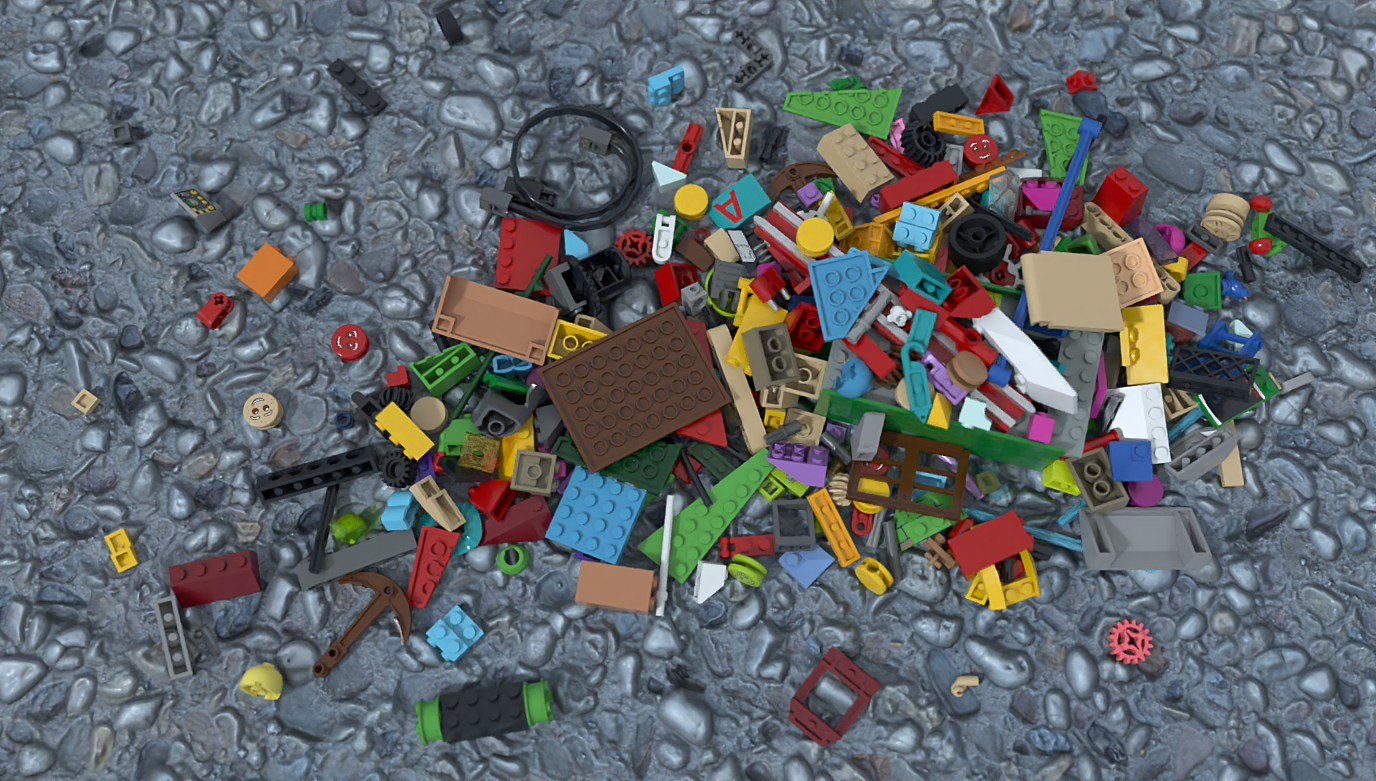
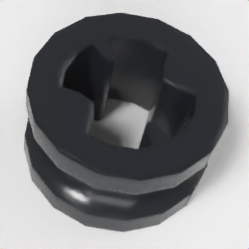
M678 663L676 664L677 667L675 669L672 668L671 671L683 684L684 679L690 676Z

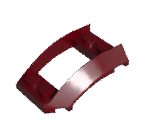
M1026 177L1004 181V192L1007 195L1004 217L1015 223L1027 219L1034 229H1046L1051 217L1050 215H1021V209H1024V192L1021 185L1022 183H1027V181H1037L1046 184L1047 181H1054L1062 187L1064 179ZM1075 184L1059 231L1068 232L1075 225L1077 227L1083 223V186Z
M832 646L791 698L788 720L821 747L834 741H840L853 721L877 690L880 689L881 684L875 676L872 677L843 654L841 649ZM827 669L859 694L834 728L802 703Z

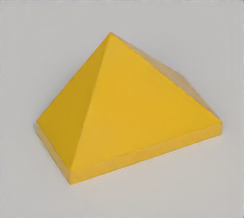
M935 392L927 424L948 429L953 403L944 394Z

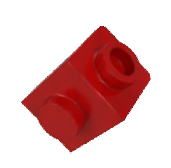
M1078 70L1066 78L1070 94H1075L1079 90L1093 92L1098 89L1096 77L1092 72Z

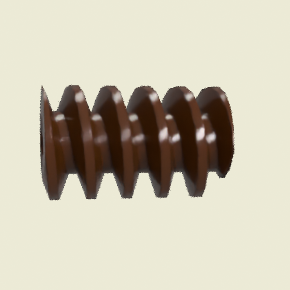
M894 346L892 352L888 353L887 356L896 363L897 367L886 377L880 379L873 373L875 381L888 390H892L890 384L898 385L895 378L899 380L903 378L899 373L904 371L901 359V349L903 346ZM909 350L910 360L915 361L917 359L916 356Z

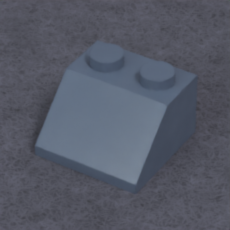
M1176 297L1169 304L1165 305V323L1194 335L1204 336L1209 314L1203 312L1204 308L1193 305L1191 308L1185 305L1186 301Z

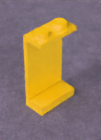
M755 294L748 298L746 302L748 307L728 353L722 358L727 361L729 366L739 367L749 376H752L741 334L755 327L781 324L784 322L788 312L781 307L774 312L767 302L763 304Z

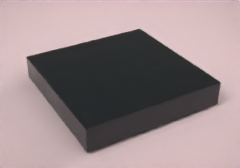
M474 456L439 457L438 464L454 483L490 482L491 475Z

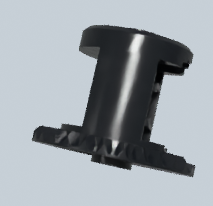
M609 246L581 260L569 254L560 259V265L568 262L571 268L562 277L575 303L587 301V304L583 306L584 310L581 311L583 315L593 318L597 317L600 311V303L632 287L633 276L630 266L624 255L613 246ZM602 264L604 273L601 282L597 279L596 273L592 274V278L588 276L586 271L591 270L595 272L597 270L596 267ZM618 264L620 268L617 276L613 274V265Z

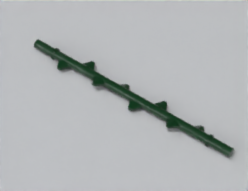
M546 254L524 292H515L514 294L529 299L534 290L543 291L544 286L540 280L545 275V271L551 263L553 256ZM489 350L488 353H479L477 355L482 364L470 383L460 384L464 394L461 399L459 398V403L450 418H459L465 406L468 405V401L479 382H484V374H487L486 371L497 354L496 351Z

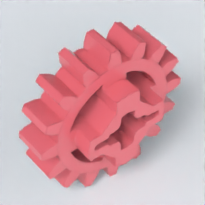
M1125 619L1121 623H1114L1116 628L1109 629L1112 635L1106 636L1107 639L1111 640L1107 647L1113 648L1110 654H1117L1116 660L1123 659L1124 664H1129L1130 661L1132 664H1137L1138 660L1140 662L1145 661L1143 655L1149 656L1151 653L1147 649L1153 648V645L1148 642L1153 638L1146 635L1149 629L1143 630V623L1136 625L1135 620L1128 622ZM1126 628L1133 629L1134 631H1136V633H1132L1129 629L1127 630ZM1123 651H1128L1132 655H1127Z

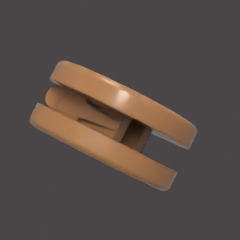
M968 351L958 352L946 366L950 380L957 387L965 391L976 390L988 377V371L983 361Z

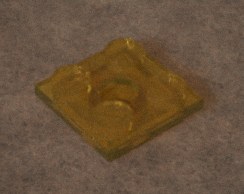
M466 432L458 465L493 473L501 440ZM474 451H482L484 456L477 457Z

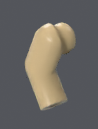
M978 676L957 677L951 685L952 694L956 697H961L967 686H978Z

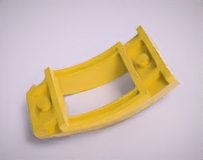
M982 524L971 527V529L978 527ZM1027 549L1020 552L1026 576L1001 584L994 565L979 571L985 594L989 598V610L1007 609L1006 606L1033 596H1041L1036 567L1032 555Z

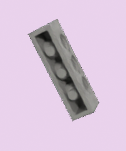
M175 595L153 600L171 683L192 678V668Z

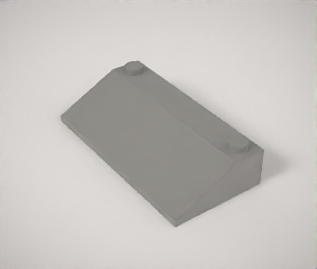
M1079 507L1078 509L1083 555L1089 570H1203L1212 557L1191 507H1125L1107 514L1091 513L1088 507Z

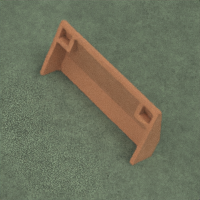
M447 275L431 331L543 366L556 322L560 318L562 309L454 275Z

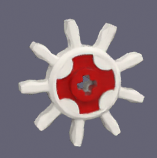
M1011 244L1007 245L1004 258L999 266L990 272L975 274V278L979 281L1016 289V287L1024 289L1025 287L1024 280L1019 279L1017 271L1022 269L1021 261L1014 265L1008 259L1012 249Z

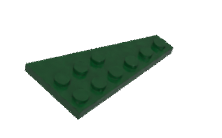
M559 436L551 454L557 455V459L588 470L572 438ZM665 442L653 443L596 473L644 490L660 498L683 449V443H676V445L665 444Z

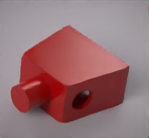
M490 479V482H481L478 487L471 486L468 495L471 497L470 502L478 511L499 523L518 491L510 489V481Z

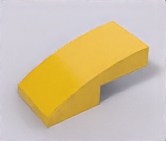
M126 528L119 529L104 537L112 552L110 556L118 573L139 564Z

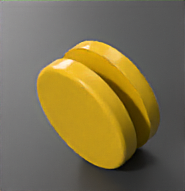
M688 184L678 189L674 197V207L678 216L687 221H695L702 218L707 212L708 195L702 187Z
M812 217L800 224L797 230L796 244L804 255L821 257L831 249L834 241V230L828 221Z
M864 478L859 479L857 491L884 497L890 496V489L887 483ZM853 501L857 509L867 514H875L885 508Z
M871 557L864 558L862 564L855 568L858 579L876 594H884L887 590L886 587H890L893 584V578L889 571Z

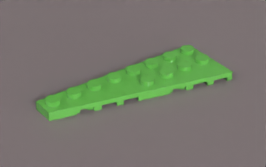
M763 448L707 491L713 503L711 506L706 507L701 497H699L673 518L668 573L681 584L685 582L698 565V560L704 558L775 467L767 461L769 452L767 449ZM664 525L636 547L659 566L661 564Z

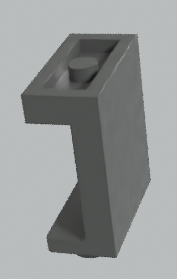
M565 262L550 269L542 278L558 308L562 309V317L568 315L571 318L584 310L583 306L587 304V301L575 303L562 277L571 269L568 262Z

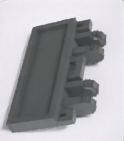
M715 260L710 298L719 299L721 291L720 309H725L728 293L733 294L731 310L736 312L741 289L737 288L738 280L740 277L747 279L757 278V267L754 268L751 275H748L742 264ZM781 272L782 278L788 275L787 273ZM777 291L772 299L779 307L784 309L785 298ZM748 293L747 300H748V298L751 297L753 294Z

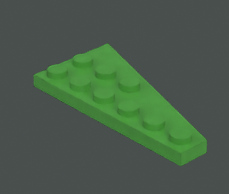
M902 88L888 90H839L833 92H788L782 111L839 128L851 123L859 134L869 137L873 135L880 140L886 141Z
M1041 109L1039 115L1050 177L1065 179L1067 174L1065 171L1066 165L1073 156L1081 136L1077 131L1083 118ZM1089 151L1086 154L1076 184L1081 186L1084 185Z

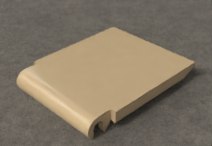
M1041 250L1037 254L1029 253L1020 257L1031 326L1039 323L1040 327L1048 325L1050 329L1096 332L1124 331L1111 256Z

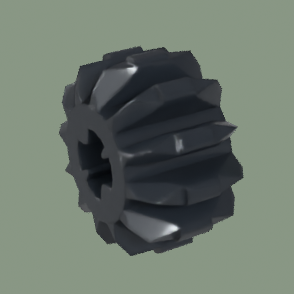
M398 386L384 387L379 395V405L384 409L393 401L403 412H406L411 408L413 394L409 390L399 388Z

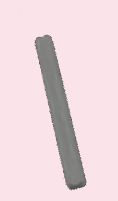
M890 455V460L900 462L899 456ZM889 466L884 477L895 479L898 467ZM887 483L890 489L891 496L894 484ZM887 507L874 514L866 544L870 548L876 549L883 527V524H880V522H884Z

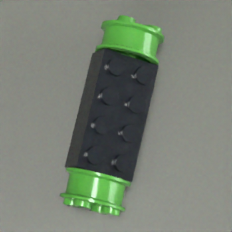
M542 678L541 682L528 684L527 681H524V683L521 681L437 696L436 700L430 701L419 699V702L415 703V712L418 715V722L415 723L416 733L420 735L421 743L426 746L430 741L441 740L450 744L530 730L533 724L546 722L549 725L550 721H554V713L550 703L552 702L551 689H549L548 680L545 681Z

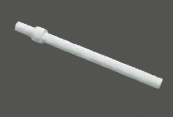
M667 495L659 585L655 595V599H657L656 616H664L665 600H667L668 596L666 586L675 496Z

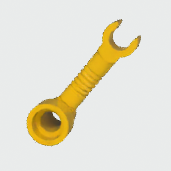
M740 277L738 280L737 288L741 289L733 321L734 326L739 327L743 319L748 293L755 294L749 286L755 278L747 279Z

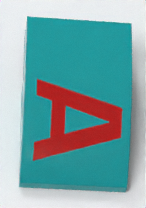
M750 173L707 206V213L718 229L722 228L726 232L725 228L741 229L753 222L754 216H758L771 208L772 203L753 174Z

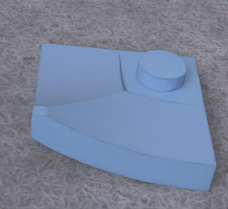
M815 544L814 551L785 552L776 562L805 590L835 559Z

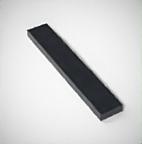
M1273 212L1268 214L1263 228L1264 231L1355 284L1361 282L1365 269L1364 265Z

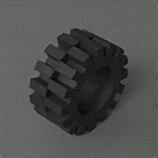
M401 452L388 453V456L383 458L385 462L381 461L380 465H383V467L379 468V471L382 472L380 478H384L382 480L383 483L390 487L406 488V486L411 485L410 481L414 482L415 478L413 475H417L414 469H418L417 465H414L416 463L415 459L410 460ZM398 463H401L402 472L399 477H396L395 467Z

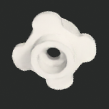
M897 305L891 309L887 320L897 323L898 326H903L905 321L912 316L910 310H906L904 306Z

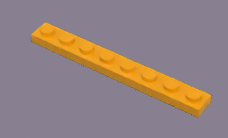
M1002 166L912 203L938 209L956 192L966 199L971 194L981 193L988 187L1002 184L1008 171ZM902 207L873 218L872 222L884 224L889 229L899 221Z

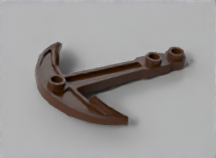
M814 161L798 162L782 169L772 179L766 194L771 200L773 207L780 198L781 192L791 188L799 202H801L797 191L808 185L805 179L816 176L817 179L839 177L828 164ZM790 171H794L796 174L791 175ZM816 202L807 209L808 211L815 210L817 212L820 206ZM772 207L765 211V216L769 215ZM834 235V243L839 247L840 241Z
M357 572L338 580L340 585L350 584L370 588L375 592V596L338 640H335L321 656V661L314 664L312 672L315 677L326 678L329 676L331 668H335L343 660L355 642L389 606L397 615L394 619L399 628L401 644L407 645L412 630L411 604L399 584L375 572ZM390 587L391 592L390 594H387L386 590ZM333 650L336 651L334 657L331 656ZM322 666V671L318 673V667Z

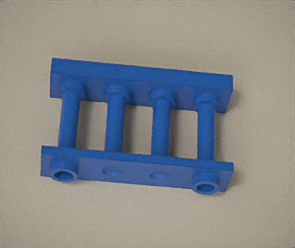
M1217 320L1195 348L1253 358L1262 349L1264 342L1258 330L1250 338L1229 333L1225 321ZM1225 340L1244 345L1239 352L1220 347ZM1207 356L1199 358L1203 363L1210 361V357ZM1195 360L1187 363L1190 369L1199 366ZM1245 363L1241 366L1244 369L1248 364ZM1216 364L1207 367L1216 371L1219 370ZM1180 366L1177 371L1185 372L1186 370L1183 366ZM1237 368L1228 371L1232 376L1240 374ZM1224 373L1218 377V379L1222 380L1228 379Z

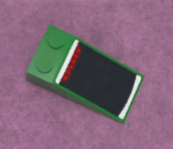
M1248 364L1244 370L1247 371L1253 368L1254 365ZM1259 364L1249 403L1223 398L1218 399L1202 394H1197L1193 398L1216 430L1278 394L1280 390L1267 374L1264 367ZM1245 377L1236 380L1239 383H1249Z

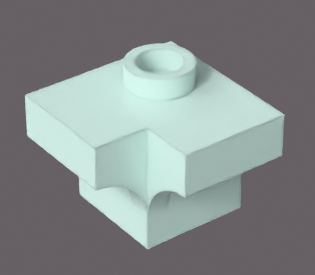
M966 395L958 420L962 422L961 425L974 429L975 426L989 431L992 419L988 418L985 414L987 401Z

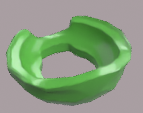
M518 544L503 548L497 557L499 569L509 575L521 573L527 568L529 563L528 551ZM514 548L519 553V561L514 565H508L504 560L506 551Z

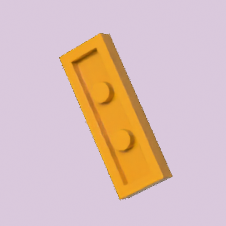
M936 111L933 114L934 131L971 137L975 134H985L982 119Z

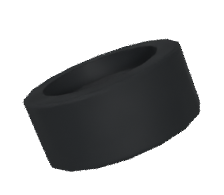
M448 8L435 14L437 23L451 46L463 41L461 29Z

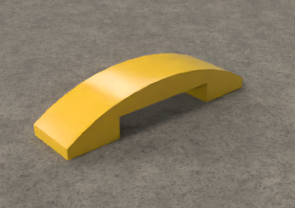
M831 190L830 193L834 197L824 214L833 227L834 235L840 241L854 232L855 229L836 195ZM826 194L822 197L821 200L818 201L819 206L824 200Z

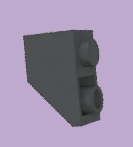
M554 404L536 408V417H533L535 428H540V432L537 433L539 443L544 444L545 451L552 447L564 430L563 421Z

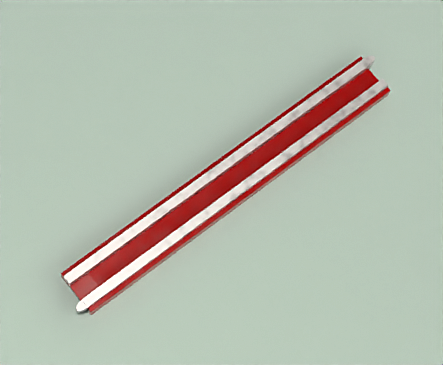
M781 200L775 204L773 211L765 219L760 216H754L753 221L757 225L754 233L769 243V245L809 277L807 263L847 254L833 243L829 252L821 257L804 255L797 247L796 235L800 224L805 219ZM881 282L859 317L863 316L882 290L887 291L893 299L873 321L871 327L894 346H903L907 342L915 313L911 311L912 316L905 321L903 326H898L895 322H889L887 316L890 315L891 309L897 305H904L898 301L899 294L884 282ZM933 327L926 351L931 350L946 366L958 353L956 343ZM910 349L917 358L914 362L924 357L923 353ZM931 362L927 365L930 371L935 367ZM985 380L976 390L969 391L966 394L987 401L985 414L988 418L992 419V425L1003 434L1009 431L1024 411L1031 415L1036 411L1033 405H1031L1033 401L1009 382L1006 387H1002Z

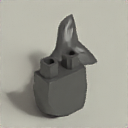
M532 383L527 392L526 403L524 405H517L507 400L506 396L498 389L489 388L473 411L471 422L481 434L489 438L510 436L518 432L526 424L534 409L544 402L549 395L545 388L542 389L540 385Z

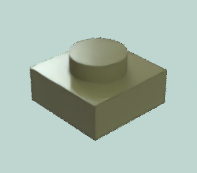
M992 470L977 474L973 478V481L983 495L999 490L1002 486Z

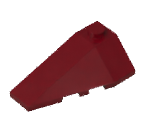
M535 495L508 508L499 523L491 518L481 522L482 536L478 546L545 539L553 519L545 497Z

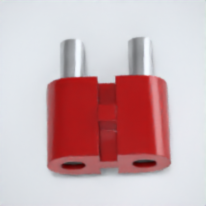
M773 265L765 269L749 284L763 304L767 302L774 312L780 308L772 299L777 291L783 295L786 301L792 297L784 287L787 283Z

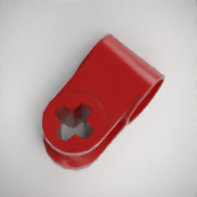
M222 292L215 293L197 312L196 317L211 330H214L220 326L225 317L233 310L234 302Z

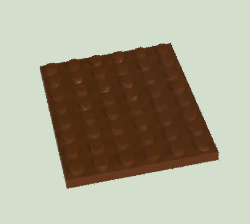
M676 302L536 370L591 475L731 403V399Z

